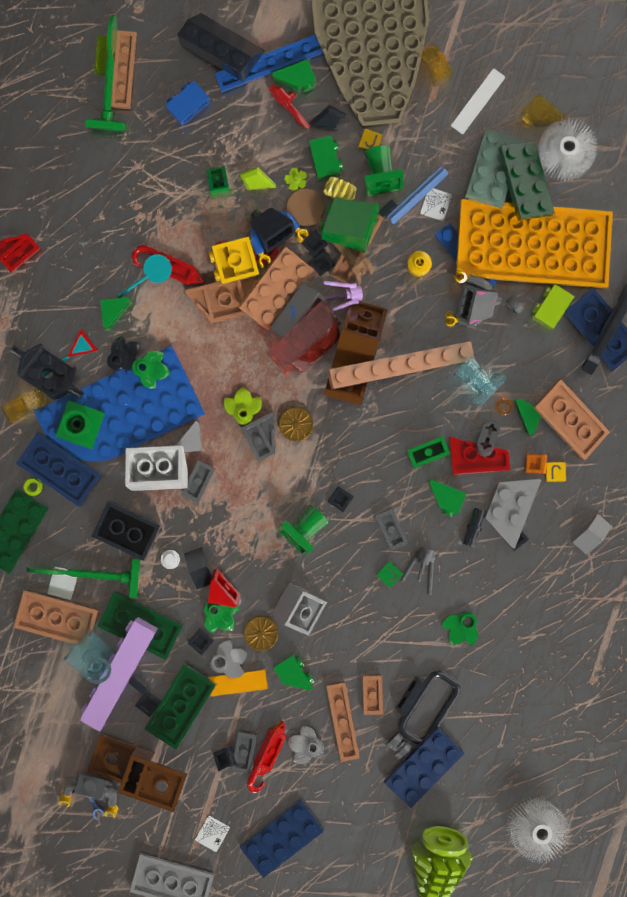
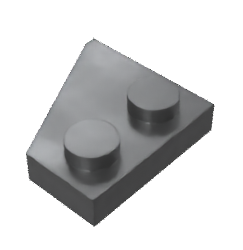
M273 411L240 428L258 462L275 454V414Z

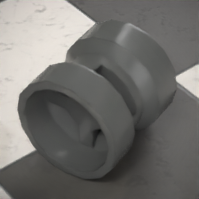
M399 732L395 733L385 743L388 749L393 750L397 759L403 757L412 747L409 742L403 740V736Z

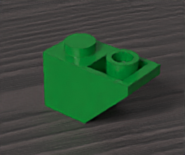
M291 654L273 666V669L284 685L306 690L313 689L312 683H314V680L309 672L305 674L302 669L304 664L299 656L295 657L294 654Z

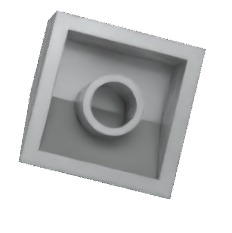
M289 582L271 616L283 625L309 636L327 602Z

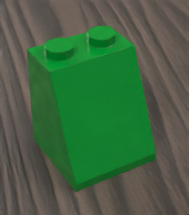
M334 198L333 204L329 203L326 210L327 220H323L319 231L322 232V239L366 253L378 220L380 205Z

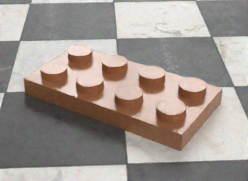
M283 246L238 308L269 331L273 322L284 310L285 305L291 300L301 284L305 283L314 269L286 246Z
M557 379L532 406L583 460L610 433L561 379Z
M24 590L13 628L88 648L99 610Z

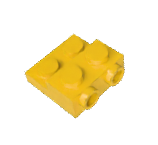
M249 237L212 246L211 251L208 252L210 262H215L216 270L213 271L216 282L220 281L221 285L259 274Z

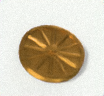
M300 407L286 410L279 421L282 435L288 440L295 442L309 437L314 425L310 413Z
M265 616L251 619L244 629L245 641L249 647L257 651L270 649L278 639V628L275 622Z

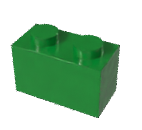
M331 135L310 140L309 147L318 181L340 176V170H343L341 158L337 159L336 152L339 151L337 141H333Z
M443 436L406 450L412 468L450 454Z

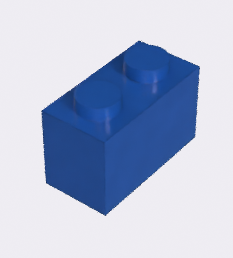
M195 80L192 83H186L181 88L182 91L177 96L175 94L172 95L165 105L169 113L181 126L185 125L210 103V98Z

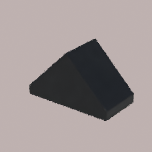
M200 547L184 553L189 574L196 588L200 589L210 585L212 572L203 548Z

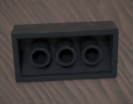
M203 13L189 18L177 34L180 45L242 82L245 81L264 53L262 48Z

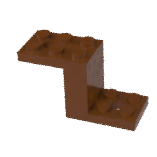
M359 301V304L349 306L331 369L374 361L388 309ZM328 377L324 395L344 400L351 404L361 405L367 382L331 389Z
M104 734L99 736L87 770L88 772L121 783L118 791L119 794L174 812L187 777L185 772L153 762L155 752ZM115 754L117 762L114 764L109 763L107 755ZM160 781L168 785V789L164 792L157 789V783Z

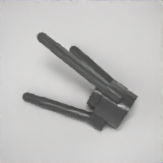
M420 547L419 551H415L413 559L401 578V582H404L418 559V563H421L417 579L419 582L422 579L425 566L429 565L428 595H431L434 561L436 558L433 556L435 551Z

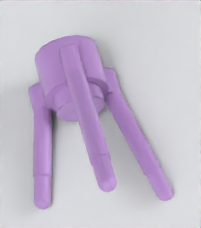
M323 281L324 285L348 287V289L344 290L343 294L323 296L327 300L345 298L346 301L349 300L332 308L333 312L352 304H359V301L363 298L362 288L360 285L356 286V282Z

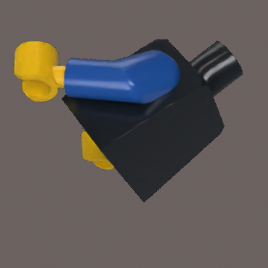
M268 208L263 213L258 209L251 213L250 242L255 254L260 257L258 264L261 268H264L261 262L262 259H266L268 264L271 261L269 256L264 255V251L266 253L270 252L293 235H295V239L299 243L303 242L300 234L305 238L308 237V231L300 229V224L289 212Z

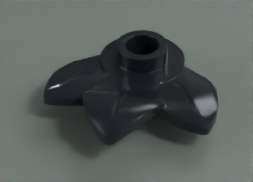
M123 336L118 337L111 345V354L107 358L108 366L112 370L125 369L131 371L132 364L136 360L135 356L141 346L140 343L134 341L126 342Z

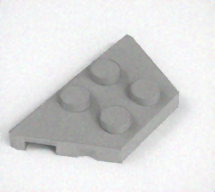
M540 479L499 482L485 519L511 548L515 549L539 488Z

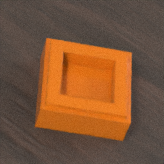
M527 454L525 473L546 474L547 455Z

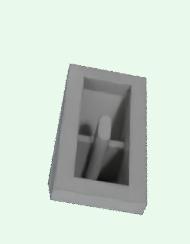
M197 421L194 422L176 445L183 446L184 453L203 451L201 428Z
M596 514L572 542L587 555L603 542L612 526L599 514Z

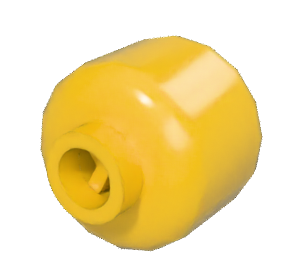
M415 251L408 257L406 263L407 270L415 277H423L430 271L432 260L426 252Z

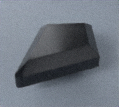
M328 105L310 121L309 125L338 130L346 113Z

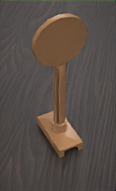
M300 189L294 192L288 199L287 212L291 213L301 226L315 224L320 229L323 221L321 217L325 210L324 201L320 194L311 189ZM332 243L350 263L354 280L358 284L362 283L360 276L364 275L366 271L370 275L373 273L371 262L366 257L361 261L347 247Z

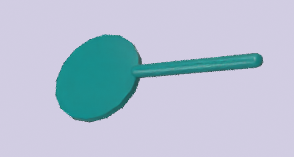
M160 254L148 257L143 266L145 276L120 292L117 297L120 298L147 278L154 283L166 281L172 272L170 261Z

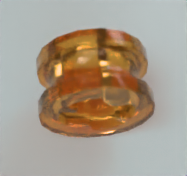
M501 398L496 402L495 409L499 414L507 415L513 410V403L508 398ZM503 401H506V404L509 406L508 410L505 409L506 412H503L502 408L499 407V404H502Z

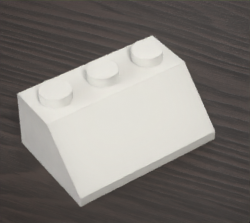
M183 446L126 448L125 486L131 491L187 488L188 469Z

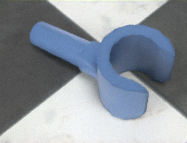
M89 798L93 807V817L98 820L96 811H101L104 816L105 809L103 806L98 805L95 799Z

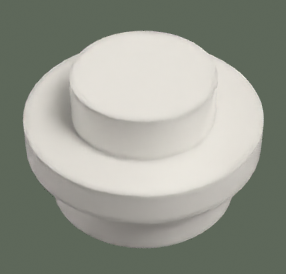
M167 550L161 556V563L167 569H174L180 563V556L174 550Z

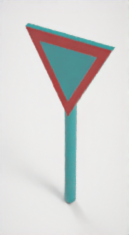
M80 329L69 354L61 360L65 362L71 356L97 352L98 350L84 331ZM50 370L45 371V372L42 374V376L45 377V376L48 375L51 371H50Z

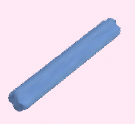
M441 166L387 215L388 220L395 224L448 175L446 169Z

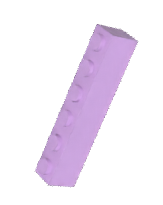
M138 617L134 622H129L125 630L128 632L126 637H121L116 646L119 648L116 655H111L107 662L110 665L108 670H103L98 679L101 681L98 688L94 686L89 695L92 698L89 704L85 703L80 711L83 714L80 721L101 731L158 628Z

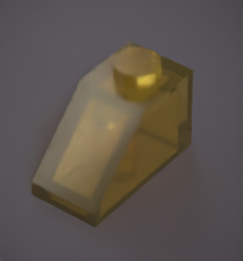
M435 44L422 51L421 61L434 87L452 78L453 72L447 59Z
M540 93L537 94L521 114L524 116L523 119L527 124H533L535 127L550 126L551 124L555 126L556 123L559 125L562 119L563 121L565 118L566 120L568 119Z
M34 388L19 394L4 405L2 410L9 423L13 424L34 413V411L42 408L47 403L40 390Z

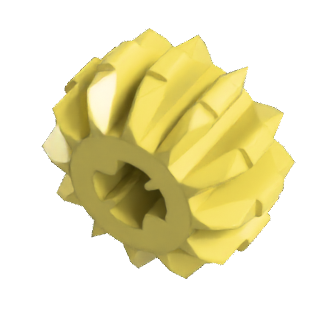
M330 177L325 184L324 194L332 199L354 200L357 188L342 179Z

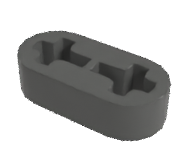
M487 421L482 427L476 445V451L481 456H489L493 452L500 431L499 425L494 421ZM489 427L493 428L491 436L487 435ZM485 441L489 442L486 450L483 449Z

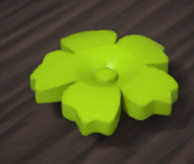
M292 168L289 171L290 175H285L284 180L289 185L290 190L294 191L298 190V187L301 189L306 187V180H304L307 178L306 172L301 170L298 173L297 168Z

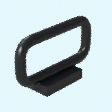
M443 671L431 672L424 681L415 676L395 708L398 713L402 714L398 723L400 734L412 743L419 745L436 726L439 728L460 694L458 681ZM436 678H440L450 684L453 691L425 736L417 737L406 729V724L432 682Z

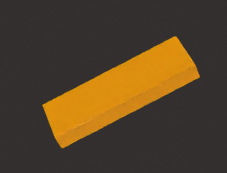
M265 669L247 671L238 678H229L226 675L208 677L217 683L210 696L268 689Z

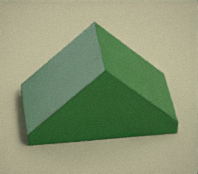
M225 166L207 169L212 199L231 195Z
M128 297L100 300L103 327L108 331L113 327L132 303Z
M521 399L514 400L513 402L527 436L533 435L541 418L540 414L532 407L533 404Z

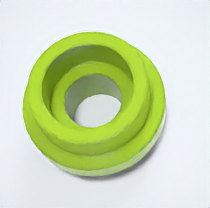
M30 477L25 480L23 488L26 494L36 496L41 493L43 484L36 477ZM32 483H35L37 485V488L35 490H32L30 488V485Z

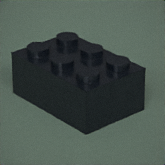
M107 501L91 537L145 561L162 525L112 501Z

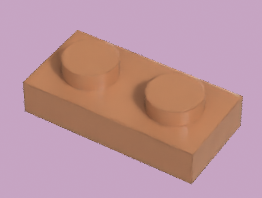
M362 675L364 715H382V675Z

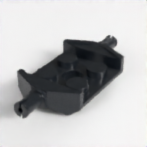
M41 343L27 351H22L15 345L12 346L13 348L10 349V352L19 357L20 360L17 372L20 378L53 400L60 399L67 393H73L80 399L85 392L74 384L77 367H71L44 349ZM50 370L53 375L50 378H45L42 376V373Z

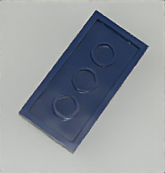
M593 288L569 307L564 314L593 348L612 309ZM622 321L601 356V359L611 371H614L627 360V327Z
M39 432L36 433L16 462L18 466L78 507L82 505L102 476Z
M436 726L383 782L412 808L465 753Z
M300 799L243 843L240 849L262 878H264L323 833L324 829Z

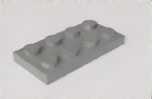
M140 853L130 892L145 897H208L214 873Z

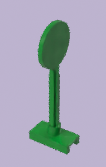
M116 15L110 16L108 25V58L106 61L103 111H101V118L86 119L85 127L126 131L127 123L112 120L113 112H111L114 77L113 54L117 40Z
M138 558L132 559L130 572L122 571V573L26 567V571L32 573L65 574L71 577L121 581V583H128L129 598H137L140 559Z

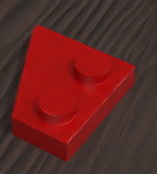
M28 233L14 238H6L0 241V261L10 273H13L41 248Z

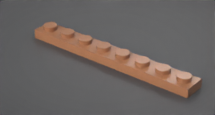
M471 341L329 369L327 373L331 389L469 362L475 360Z

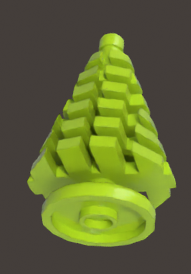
M430 827L422 833V843L425 849H423L420 840H418L413 845L412 850L416 878L418 880L419 897H450L455 889L454 884L456 886L459 885L472 863L473 857L471 853L466 852L468 849V839L462 833L448 827Z

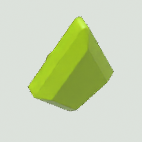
M258 167L240 173V177L247 190L276 188V184Z

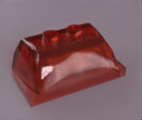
M322 300L267 355L285 375L290 372L294 374L303 373L314 365L340 338L339 325L341 322Z

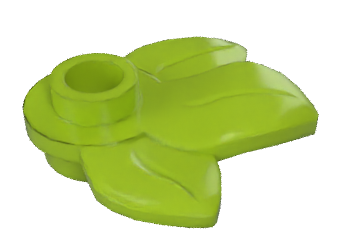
M242 387L236 392L234 398H224V407L228 414L234 416L237 423L245 425L250 423L253 415L260 411L262 400L259 397L252 398L250 392ZM242 412L247 413L245 417L240 416Z

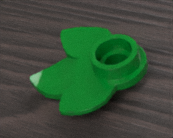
M150 351L146 353L144 358H138L133 362L132 371L136 376L140 377L143 386L155 389L156 380L164 379L170 375L169 369L161 363L164 356L163 352ZM140 364L145 365L144 371L139 370Z
M207 602L204 605V613L206 615L204 624L206 629L211 633H214L218 627L225 631L233 630L234 620L232 615L239 611V607L234 608ZM212 607H217L216 612H210Z
M473 613L452 614L443 621L442 627L450 630V645L460 644L464 640L471 646L476 643L478 639V631L476 629L477 617ZM465 618H470L471 623L466 625L464 623Z

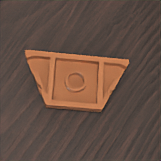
M257 275L222 285L219 281L185 290V293L213 324L247 315L238 306L255 285Z

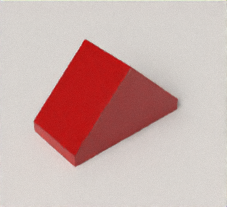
M217 568L214 569L208 603L237 607L240 593Z

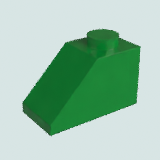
M308 59L272 72V78L275 82L297 92L302 90L303 92H308L316 85V79Z
M429 479L428 484L438 507L443 509L442 513L451 517L453 514L458 515L467 493Z

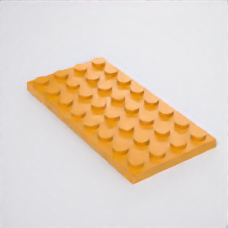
M461 199L456 269L461 268L466 275L470 276L472 274L483 279L606 289L609 285L613 212L553 207L555 213L552 216L518 221L513 203L504 202L502 209L474 200ZM456 271V277H461L462 274Z

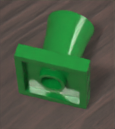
M379 145L367 149L364 154L369 164L371 175L364 176L366 197L403 190V169L392 171L391 148L387 145Z
M68 400L55 437L93 449L105 413ZM77 421L81 422V426L79 428L75 427Z
M309 504L293 526L285 521L277 531L303 556H306L314 548L308 540L329 522L319 510Z

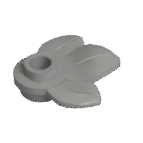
M225 641L218 646L217 654L212 657L210 662L211 668L217 673H224L229 678L241 677L244 675V671L240 665L245 661L247 652L242 649H233L231 641ZM219 660L224 662L222 667L217 666Z
M301 726L300 735H293L287 739L289 748L295 752L292 761L298 764L308 763L312 757H318L324 751L322 741L316 738L315 731L308 726ZM312 744L316 746V751L311 749Z

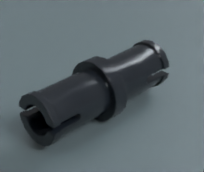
M474 508L470 524H467L468 530L463 545L468 546L469 544L470 547H475L478 533L482 531L481 524L486 511Z

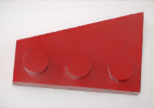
M449 437L452 475L511 470L509 451L494 447L493 452L489 456H481L476 451V443Z

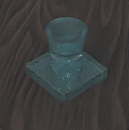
M473 356L468 358L454 373V376L462 380L475 392L468 401L474 406L479 407L507 380L502 373H494L490 377Z
M90 631L64 657V660L89 682L99 684L109 678L111 665L108 660L112 654L116 655L117 652Z

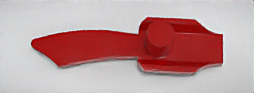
M272 84L269 91L273 97L291 113L299 125L310 129L303 116L290 103L295 98V93L293 91L286 93L282 87Z

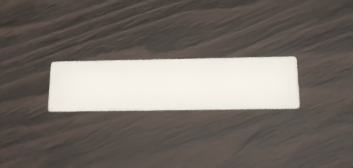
M493 68L451 126L461 134H464L503 82L505 76Z

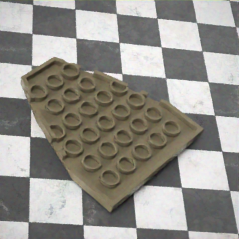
M311 0L315 36L340 92L362 127L400 123L418 75L429 25L428 1Z

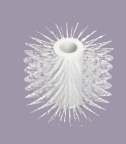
M570 117L567 126L563 129L561 127L566 122V118L563 124L557 128L558 130L550 127L549 130L552 131L550 132L546 129L547 134L553 135L554 139H550L549 135H546V132H544L546 138L543 135V140L542 137L540 139L544 146H537L546 149H537L544 152L538 154L545 157V160L543 157L540 158L545 162L544 166L548 167L546 172L550 168L551 172L559 162L560 166L556 175L560 169L558 178L563 174L561 180L564 176V182L566 181V175L570 172L573 173L568 178V181L577 171L584 173L583 167L588 170L585 165H588V168L591 167L588 163L590 162V165H592L590 159H592L593 163V158L590 154L594 155L595 152L584 151H597V149H592V147L596 146L589 143L590 141L593 144H597L589 138L588 128L582 133L583 128L575 138L574 134L577 127L575 131L574 128L576 121L571 126L573 119L570 124ZM582 160V161H584L586 164H585V165H584V164L581 165V164H580V163H581L580 161Z
M538 798V805L536 799L532 807L525 808L522 805L527 813L526 817L520 811L518 812L521 815L513 810L517 816L515 818L514 815V821L508 824L514 825L506 828H513L511 830L521 829L511 831L510 834L512 835L509 837L518 835L516 836V841L520 842L518 844L520 845L519 847L523 848V850L525 849V851L529 850V852L533 850L529 857L531 854L535 855L534 849L536 857H538L540 851V862L544 852L548 853L544 854L543 860L545 858L549 859L546 855L550 851L555 856L548 845L549 842L563 849L559 843L562 844L563 839L569 836H564L565 834L561 833H567L566 831L570 829L562 830L564 828L561 827H564V824L558 825L561 818L557 817L558 815H556L555 811L547 810L546 801L543 800L539 804Z

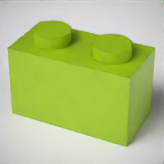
M556 284L551 288L547 287L542 295L544 300L541 304L537 303L532 310V313H534L532 319L549 330L555 328L574 298L573 295Z

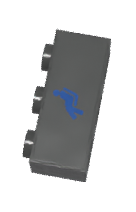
M302 283L291 300L285 305L279 317L273 322L270 330L294 347L327 299L315 289Z

